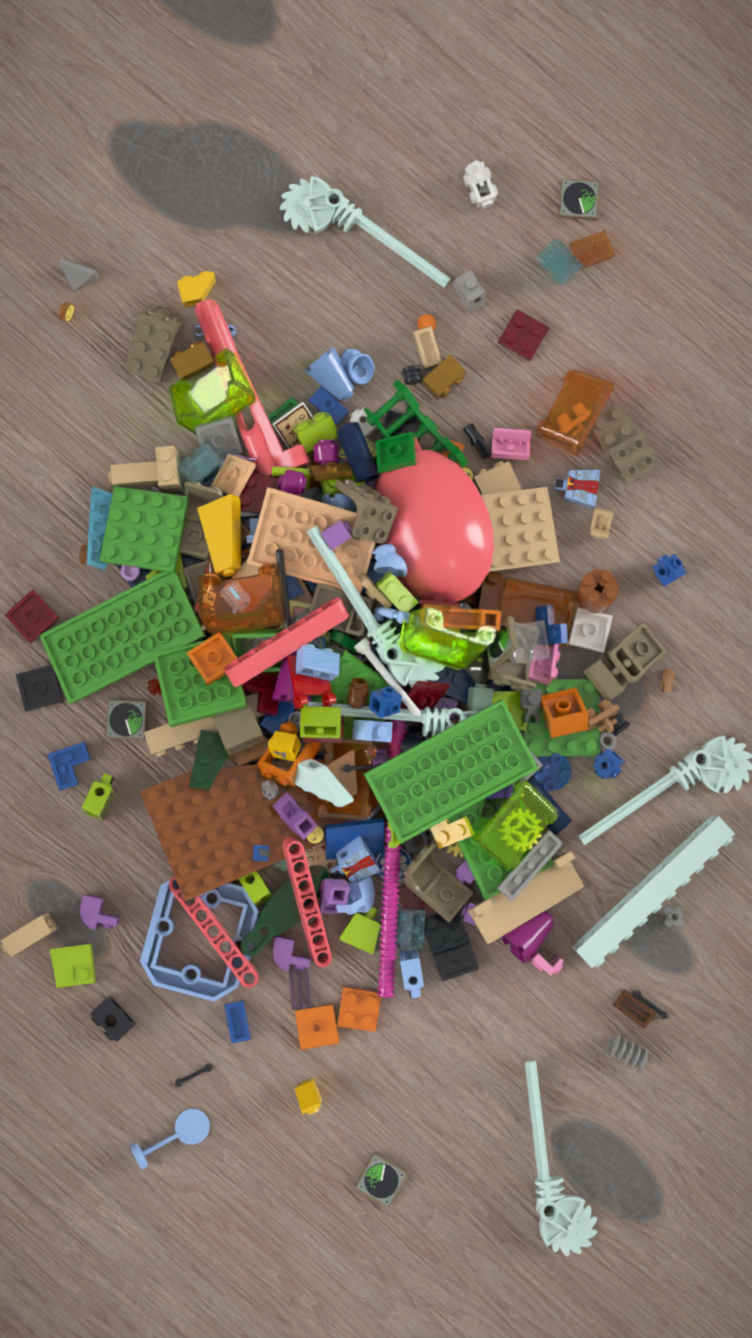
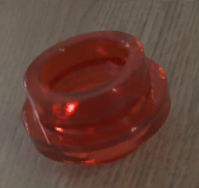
M155 678L148 680L147 690L154 696L156 694L161 696L160 682Z

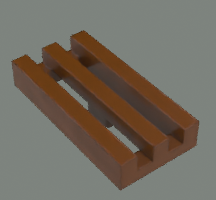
M624 989L612 1004L644 1029L656 1014ZM625 996L630 998L649 1012V1016H646L623 998ZM620 1002L645 1019L644 1023L619 1005Z

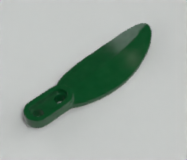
M321 865L309 867L317 900L321 895L319 889L321 881L329 877L327 868ZM290 878L272 894L260 914L257 925L241 941L240 949L243 954L247 956L257 955L272 937L286 932L301 920ZM306 880L299 883V888L305 886ZM306 899L303 906L308 905L311 899ZM262 928L267 930L265 935L260 934ZM249 942L253 944V948L251 950L247 949V944Z

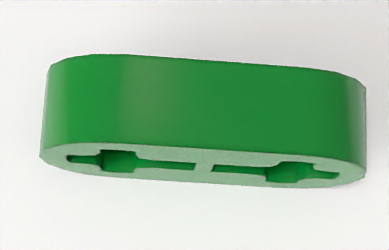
M332 630L328 639L356 655L359 654L354 648L358 644L356 641L336 630Z

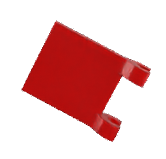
M288 655L287 661L294 690L295 709H302L303 705H307V696L322 695L323 707H331V703H336V696L331 690L329 680L296 674L297 655Z

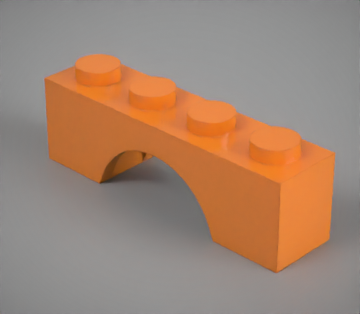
M426 604L419 606V626L500 631L501 611L458 609Z

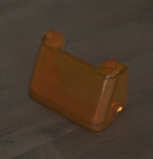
M573 368L572 371L568 370L563 379L565 381L564 386L545 421L541 419L536 430L539 431L537 437L578 457L616 384Z
M275 563L263 564L258 568V575L221 580L215 573L198 575L199 617L209 633L217 634L220 632L222 634L283 623L284 612L278 570ZM231 587L240 596L239 599L229 590Z
M504 578L498 611H501V619L511 616L514 622L537 628L535 607L553 605L554 624H567L568 643H559L558 647H568L579 605L578 594L574 591L514 578Z
M343 739V743H325L324 745L326 753H328L324 757L326 766L352 750L354 751L355 766L372 765V758H376L377 746H373V741ZM371 769L356 770L358 794L352 797L353 802L343 807H337L325 799H320L323 804L319 806L318 817L321 819L366 821L367 817H371L372 805H368L370 785L363 774Z

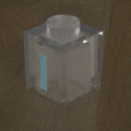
M236 579L220 591L219 597L234 614L238 611L241 613L249 607L250 596Z

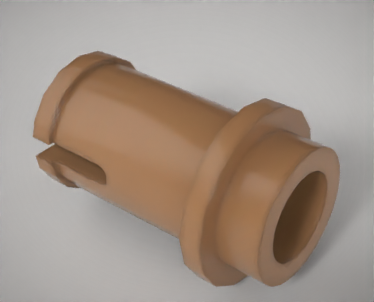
M664 668L663 672H661L662 679L659 691L671 693L674 676L676 677L675 670Z

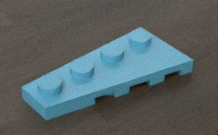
M91 487L86 564L105 571L107 563H102L99 560L113 493Z

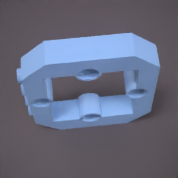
M175 879V880H174V887H175L176 889H179V886H178V884H177V882H176V879ZM169 881L160 886L140 962L154 986L216 1001L240 985V981L229 967H227L224 981L203 976L202 968L196 963L188 964L183 970L158 964L164 938L175 929V921L170 917L175 896L169 888ZM229 882L200 895L209 908H215L221 902L243 907L236 937L233 938L235 942L242 941L257 925L260 917L259 908L256 904H253L242 885ZM209 893L216 894V903L208 901L207 896ZM161 921L169 923L168 931H163L160 928ZM251 942L247 944L248 950L250 948V945H253ZM245 955V956L248 958V960L250 961L251 956ZM240 957L233 958L234 966L241 967L243 965ZM188 969H194L197 977L194 979L189 978L187 975Z

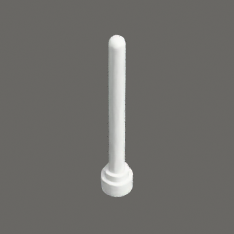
M365 637L354 646L355 650L362 655L365 654L390 687L402 696V702L416 717L419 716L420 710L371 651L372 647L369 645L371 643Z

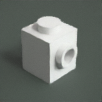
M364 408L361 410L357 409L350 415V423L358 422L364 437L368 438L377 429L366 421L367 415L363 410Z

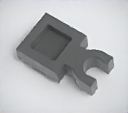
M530 689L529 691H520V709H525L522 723L529 722L530 715L533 718L532 723L539 722L536 710L541 709V690Z

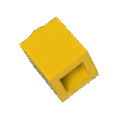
M275 731L273 737L269 739L268 748L273 757L295 762L301 748V743L297 735Z

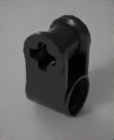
M414 724L408 728L405 738L401 743V753L426 740L423 736V725Z

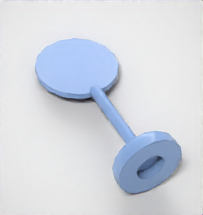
M199 1109L184 1110L175 1122V1134L142 1151L139 1144H131L130 1148L141 1170L148 1166L145 1155L176 1138L192 1145L202 1142L209 1133L210 1123L208 1117Z

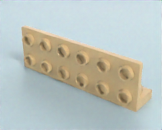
M571 851L552 860L554 866L536 874L513 901L499 893L468 910L487 944H490L584 887L570 862L575 858Z

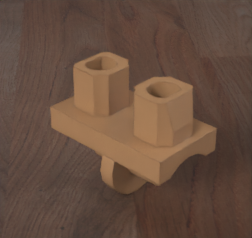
M605 699L598 705L602 711L599 715L596 714L593 708L587 710L588 732L598 727L600 732L606 730L608 733L614 731L613 725L617 723V720L613 717L617 716V711L620 710L617 704L613 706L608 699Z

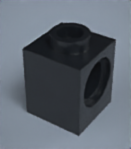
M423 831L418 834L423 838V842L419 846L412 844V838L404 842L407 854L422 850L426 845L429 847L428 843L432 842L429 831Z

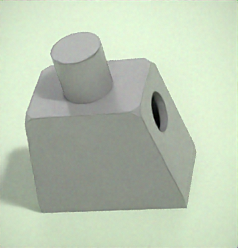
M471 270L451 283L469 314L486 305L485 291Z

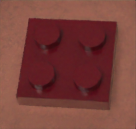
M516 309L498 340V344L531 361L550 327Z
M252 473L239 496L240 511L260 515L267 487L279 490V479Z
M33 589L4 615L31 644L59 619L57 614Z

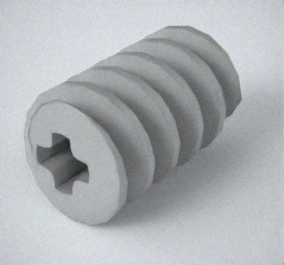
M618 1033L610 1038L603 1053L606 1054L610 1051V1058L616 1054L617 1062L623 1058L624 1066L630 1062L631 1070L637 1066L638 1074L645 1066L648 1055L646 1049L641 1050L639 1045L634 1047L632 1041L627 1043V1039L625 1037L620 1039Z

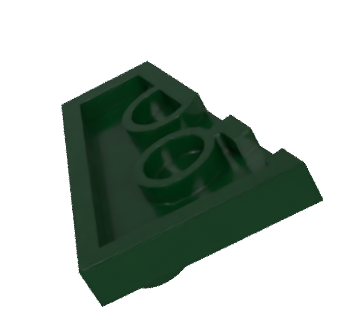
M200 730L189 788L209 791L227 760L228 753L219 733Z

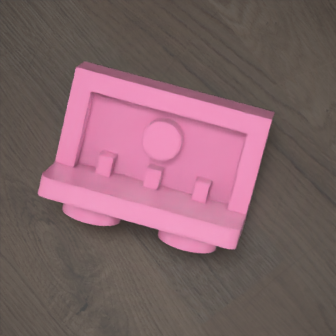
M494 428L491 458L529 461L531 431Z
M535 644L529 670L530 681L549 685L553 679H556L558 674L556 663H558L560 658L559 644H554L552 648Z
M537 952L532 957L531 963L540 972L545 970L550 976L553 973L556 975L563 968L562 963L564 961L558 955L550 963Z

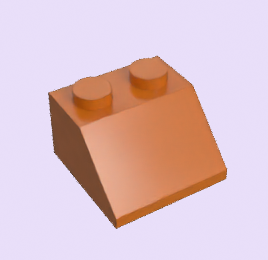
M577 688L541 696L543 717L551 738L589 730L588 712Z

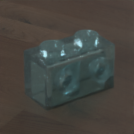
M559 239L550 242L536 258L540 262L541 267L547 270L552 275L553 280L561 286L569 282L583 267Z
M203 444L194 450L195 454L192 457H186L179 463L181 466L178 469L190 483L191 481L201 483L223 464L222 460L208 444L205 446Z
M399 907V910H397L398 916H396V919H398L396 923L398 934L396 935L397 941H395L397 948L406 950L423 949L426 910Z

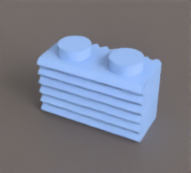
M305 644L297 650L296 674L332 681L339 675L340 654L333 652L329 648L318 649L312 644Z

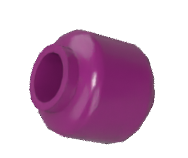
M319 440V443L314 445L315 462L321 463V465L328 462H338L339 446L337 443H334V440Z
M287 469L284 475L280 474L278 486H281V491L300 496L305 491L307 478H304V473Z

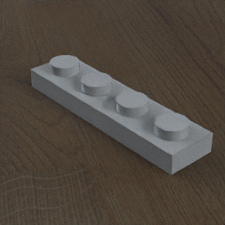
M547 830L538 840V844H535L499 884L497 889L510 901H513L563 843L550 830Z

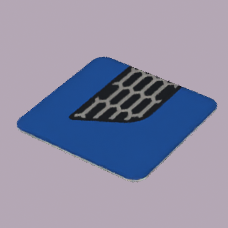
M254 845L253 860L267 862L269 859V846Z

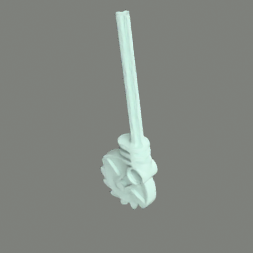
M311 176L309 184L306 180L300 179L301 186L290 184L289 189L291 191L281 195L286 200L280 206V210H286L284 221L287 222L291 219L294 230L300 225L304 232L308 233L309 227L314 229L315 234L324 231L331 223L334 224L338 221V227L340 228L344 225L343 231L347 233L354 224H357L443 288L449 284L451 279L366 218L362 214L361 208L355 209L354 203L349 205L350 201L343 196L342 192L338 189H331L325 181ZM333 198L339 200L336 204H332L329 201Z
M315 526L307 531L367 627V636L374 638L371 643H377L375 649L379 654V659L382 663L388 665L389 672L396 682L401 686H406L409 683L413 687L416 681L438 680L439 677L435 673L443 670L445 667L439 664L445 654L444 652L438 653L439 641L437 640L432 643L428 633H425L422 638L421 630H412L401 635L400 633L395 635L393 631L396 627L391 628L389 626L393 622L391 619L378 624L337 557L323 538L318 527ZM389 649L392 650L394 653V657L392 660L389 659L387 656V651Z
M308 702V707H323L321 702ZM331 703V707H341V716L423 723V736H427L428 732H431L432 736H434L436 732L440 733L453 726L454 724L449 720L451 714H455L458 717V722L479 712H463L457 708H442L438 712L437 708L430 711L429 707H425V709L420 710V715L417 717L409 709H400L399 713L380 718L369 709V706L355 709L351 705Z
M723 735L708 740L701 749L692 750L688 756L683 758V763L677 762V768L675 766L670 767V772L581 833L578 837L586 845L675 782H679L685 791L689 790V783L695 786V779L699 782L701 781L708 789L719 793L721 787H723V792L727 793L733 785L738 791L741 788L742 779L745 782H749L747 770L752 771V764L747 759L752 758V754L742 751L746 744H734V737L725 740ZM698 754H701L703 756V760L700 764L696 762V756Z
M529 1060L525 1062L538 1174L534 1182L535 1185L539 1186L535 1191L539 1194L536 1197V1212L540 1216V1235L547 1247L550 1244L552 1245L554 1252H557L560 1247L566 1256H569V1250L581 1254L580 1247L591 1246L592 1243L588 1239L597 1234V1230L592 1229L597 1221V1217H590L591 1206L587 1205L584 1208L583 1205L586 1201L576 1195H565L560 1192L564 1189V1186L559 1185L563 1182L562 1176L549 1175L536 1060ZM550 1205V1212L544 1214L545 1207Z

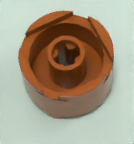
M593 570L587 573L577 590V600L580 606L591 613L607 611L618 595L619 586L617 580L608 570Z

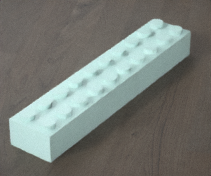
M710 816L572 946L573 950L591 968L594 966L596 968L605 961L604 957L608 953H614L619 948L618 944L623 939L626 941L633 935L632 930L637 926L641 927L647 922L648 919L646 917L651 912L653 914L662 907L661 903L665 899L670 900L676 894L675 890L679 886H685L690 881L689 877L694 872L696 874L704 868L703 863L716 857L719 853L717 850L722 845L724 847L733 840L731 837L735 833L719 816Z

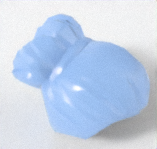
M346 349L341 357V361L346 368L348 376L356 384H367L375 370L373 361L368 355L361 354L357 349Z
M384 544L372 552L377 560L374 566L375 572L386 574L390 570L395 577L406 576L407 564L396 553L395 546Z

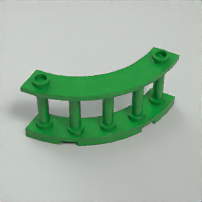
M399 380L392 384L396 390L395 395L375 413H372L366 407L363 409L367 415L366 421L372 427L375 426L384 439L391 437L390 435L410 417H415L421 425L414 433V438L417 437L419 439L424 434L427 435L429 433L435 441L434 445L428 450L435 452L444 450L448 454L447 457L453 462L458 463L462 468L468 464L462 451L447 437L443 438L437 431L438 427L428 415L424 416L419 410L420 405L410 390ZM399 401H403L407 406L406 412L385 429L378 419Z

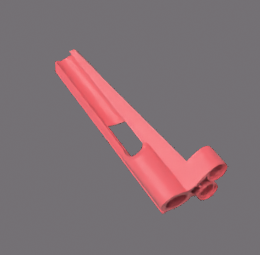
M211 299L196 303L195 314L233 409L241 436L250 458L256 459L253 460V463L256 464V474L271 476L272 467L301 468L309 464L308 455L302 444L283 451L239 357L218 304ZM232 388L243 389L255 420L251 430H248Z

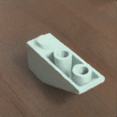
M311 758L298 763L295 785L301 787L304 791L317 795L320 799L333 803L337 807H343L353 802L351 795L326 765Z

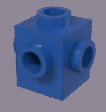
M667 554L657 559L658 564L652 567L656 577L663 586L687 574L676 554L670 557Z
M390 686L372 691L369 709L380 718L399 713L402 696Z
M606 749L604 753L601 752L595 757V763L592 767L596 769L595 773L601 779H615L622 770L620 768L626 761L614 750Z

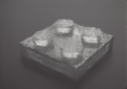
M545 621L515 624L518 649L511 655L512 664L550 659Z

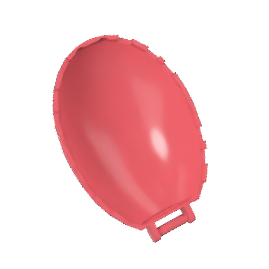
M415 437L417 465L381 473L374 484L373 490L379 491L381 496L391 499L390 502L398 507L386 542L383 544L377 543V546L392 544L396 547V553L407 564L406 576L397 577L412 595L422 600L434 601L435 593H443V602L454 603L472 595L481 586L484 578L489 573L494 550L492 522L483 498L465 471L442 454L432 450H422L417 437Z

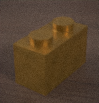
M204 341L201 343L195 342L189 346V349L178 351L170 358L182 383L215 367L214 360Z
M450 354L422 380V385L437 400L441 397L444 399L450 394V389L455 384L458 386L465 380L466 370Z

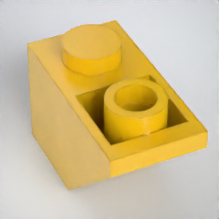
M204 271L199 273L198 276H184L181 280L177 281L184 308L194 306L196 303L203 302L216 282L214 272Z
M314 1078L295 1085L294 1089L302 1114L308 1113L310 1115L319 1111L318 1108L321 1107L322 1098Z

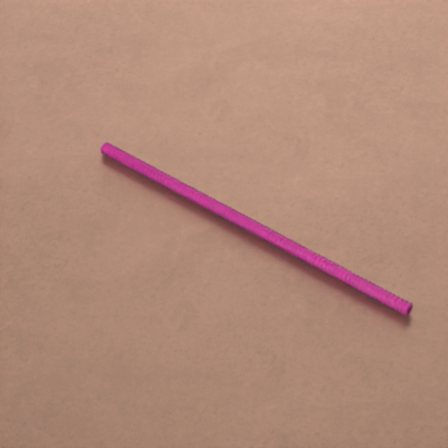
M406 685V686H401V688L405 691V693H407V691H409V688H407V685ZM390 720L393 723L391 742H389L391 748H389L390 754H388V757L390 759L401 753V743L407 733L405 721ZM387 820L385 821V824H387L385 836L387 837L384 839V842H386V845H384L386 857L383 859L385 860L383 864L385 867L383 879L385 880L382 882V885H384V888H382L384 900L381 902L383 903L381 907L383 918L381 919L382 925H380L382 931H380L382 943L379 945L381 946V949H379L381 961H379L380 967L378 968L380 974H378L380 986L377 988L379 990L377 995L379 997L391 998L395 996L393 984H395L394 978L396 977L394 974L396 962L394 960L397 958L395 956V953H397L395 941H397L396 935L398 934L396 931L398 928L396 916H398L397 910H399V907H397L399 895L397 894L400 891L398 889V886H400L398 874L400 873L399 867H401L399 864L401 852L399 850L402 849V846L398 845L394 849L389 848L388 842H391V830H388Z

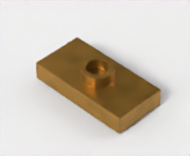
M328 462L324 465L310 466V473L315 481L352 477L353 470L348 462Z

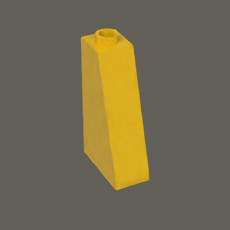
M229 494L197 508L215 573L224 577L232 576L235 574V571L241 569L240 498Z

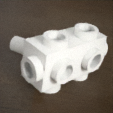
M474 161L465 168L463 180L465 186H470L472 191L469 193L471 202L473 204L476 203L477 207L482 206L483 209H486L493 205L498 191L495 184L492 185L490 181L491 173L489 168H485L484 162Z

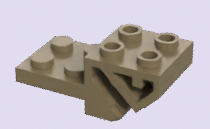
M620 401L586 421L603 450L604 457L609 466L616 470L618 477L625 485L661 465L643 433H638Z
M317 583L308 614L332 599L339 597L346 607L349 617L331 629L361 639L366 637L368 641L372 642L374 638L367 636L368 629L345 592ZM361 596L372 615L375 613V608L384 607L380 602Z
M643 622L618 644L603 653L583 673L604 699L611 700L624 691L629 682L634 683L646 673L645 671L665 655L667 651Z

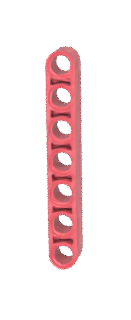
M339 597L332 599L229 663L224 668V672L234 687L242 685L303 645L349 617L346 607Z
M288 837L283 841L282 849L309 953L316 965L326 967L331 963L332 956L305 850L295 837ZM292 844H297L294 851H289ZM301 862V867L295 870L294 865ZM306 880L305 886L299 888V883ZM306 899H311L308 905L303 906ZM311 917H315V921L308 924V920ZM316 935H320L317 941H313ZM320 953H325L323 958L317 959Z
M172 877L168 883L171 892L240 983L247 988L255 986L259 980L258 971L245 954L242 953L239 946L200 895L195 897L193 905L187 904L183 899L180 889L174 887L175 877ZM199 910H204L207 913L206 920H200L197 917ZM210 926L218 927L219 934L217 936L209 933ZM223 941L230 943V951H223L221 949ZM240 957L243 965L241 967L234 966L233 958ZM252 973L255 976V981L252 983L247 982L244 977L245 974Z

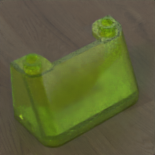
M227 348L220 351L215 357L216 363L219 366L193 384L188 381L179 380L168 387L177 424L196 434L195 426L228 416L233 417L255 402V394L234 353Z
M426 607L409 612L408 623L405 620L403 622L400 648L405 654L456 670L468 668L493 643L496 629L482 626L475 633L467 631L460 634L443 628L444 618L442 613L436 609Z
M520 779L515 785L517 792H511V796L487 825L483 826L484 830H481L480 833L477 832L471 839L506 870L511 868L515 870L521 863L520 858L545 827L549 823L552 824L559 816L556 814L558 809L526 779Z

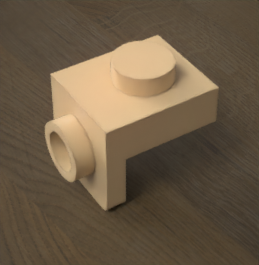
M594 508L589 528L590 534L594 538H609L613 511Z

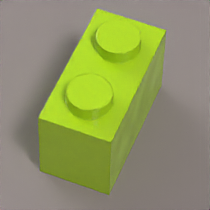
M319 412L312 419L301 421L296 425L297 427L293 428L299 444L304 446L306 453L314 450V445L319 443V440H333L338 437L336 433L337 428L332 417L327 412Z
M390 570L375 583L399 611L408 613L418 603Z
M303 706L300 717V737L340 738L341 707Z

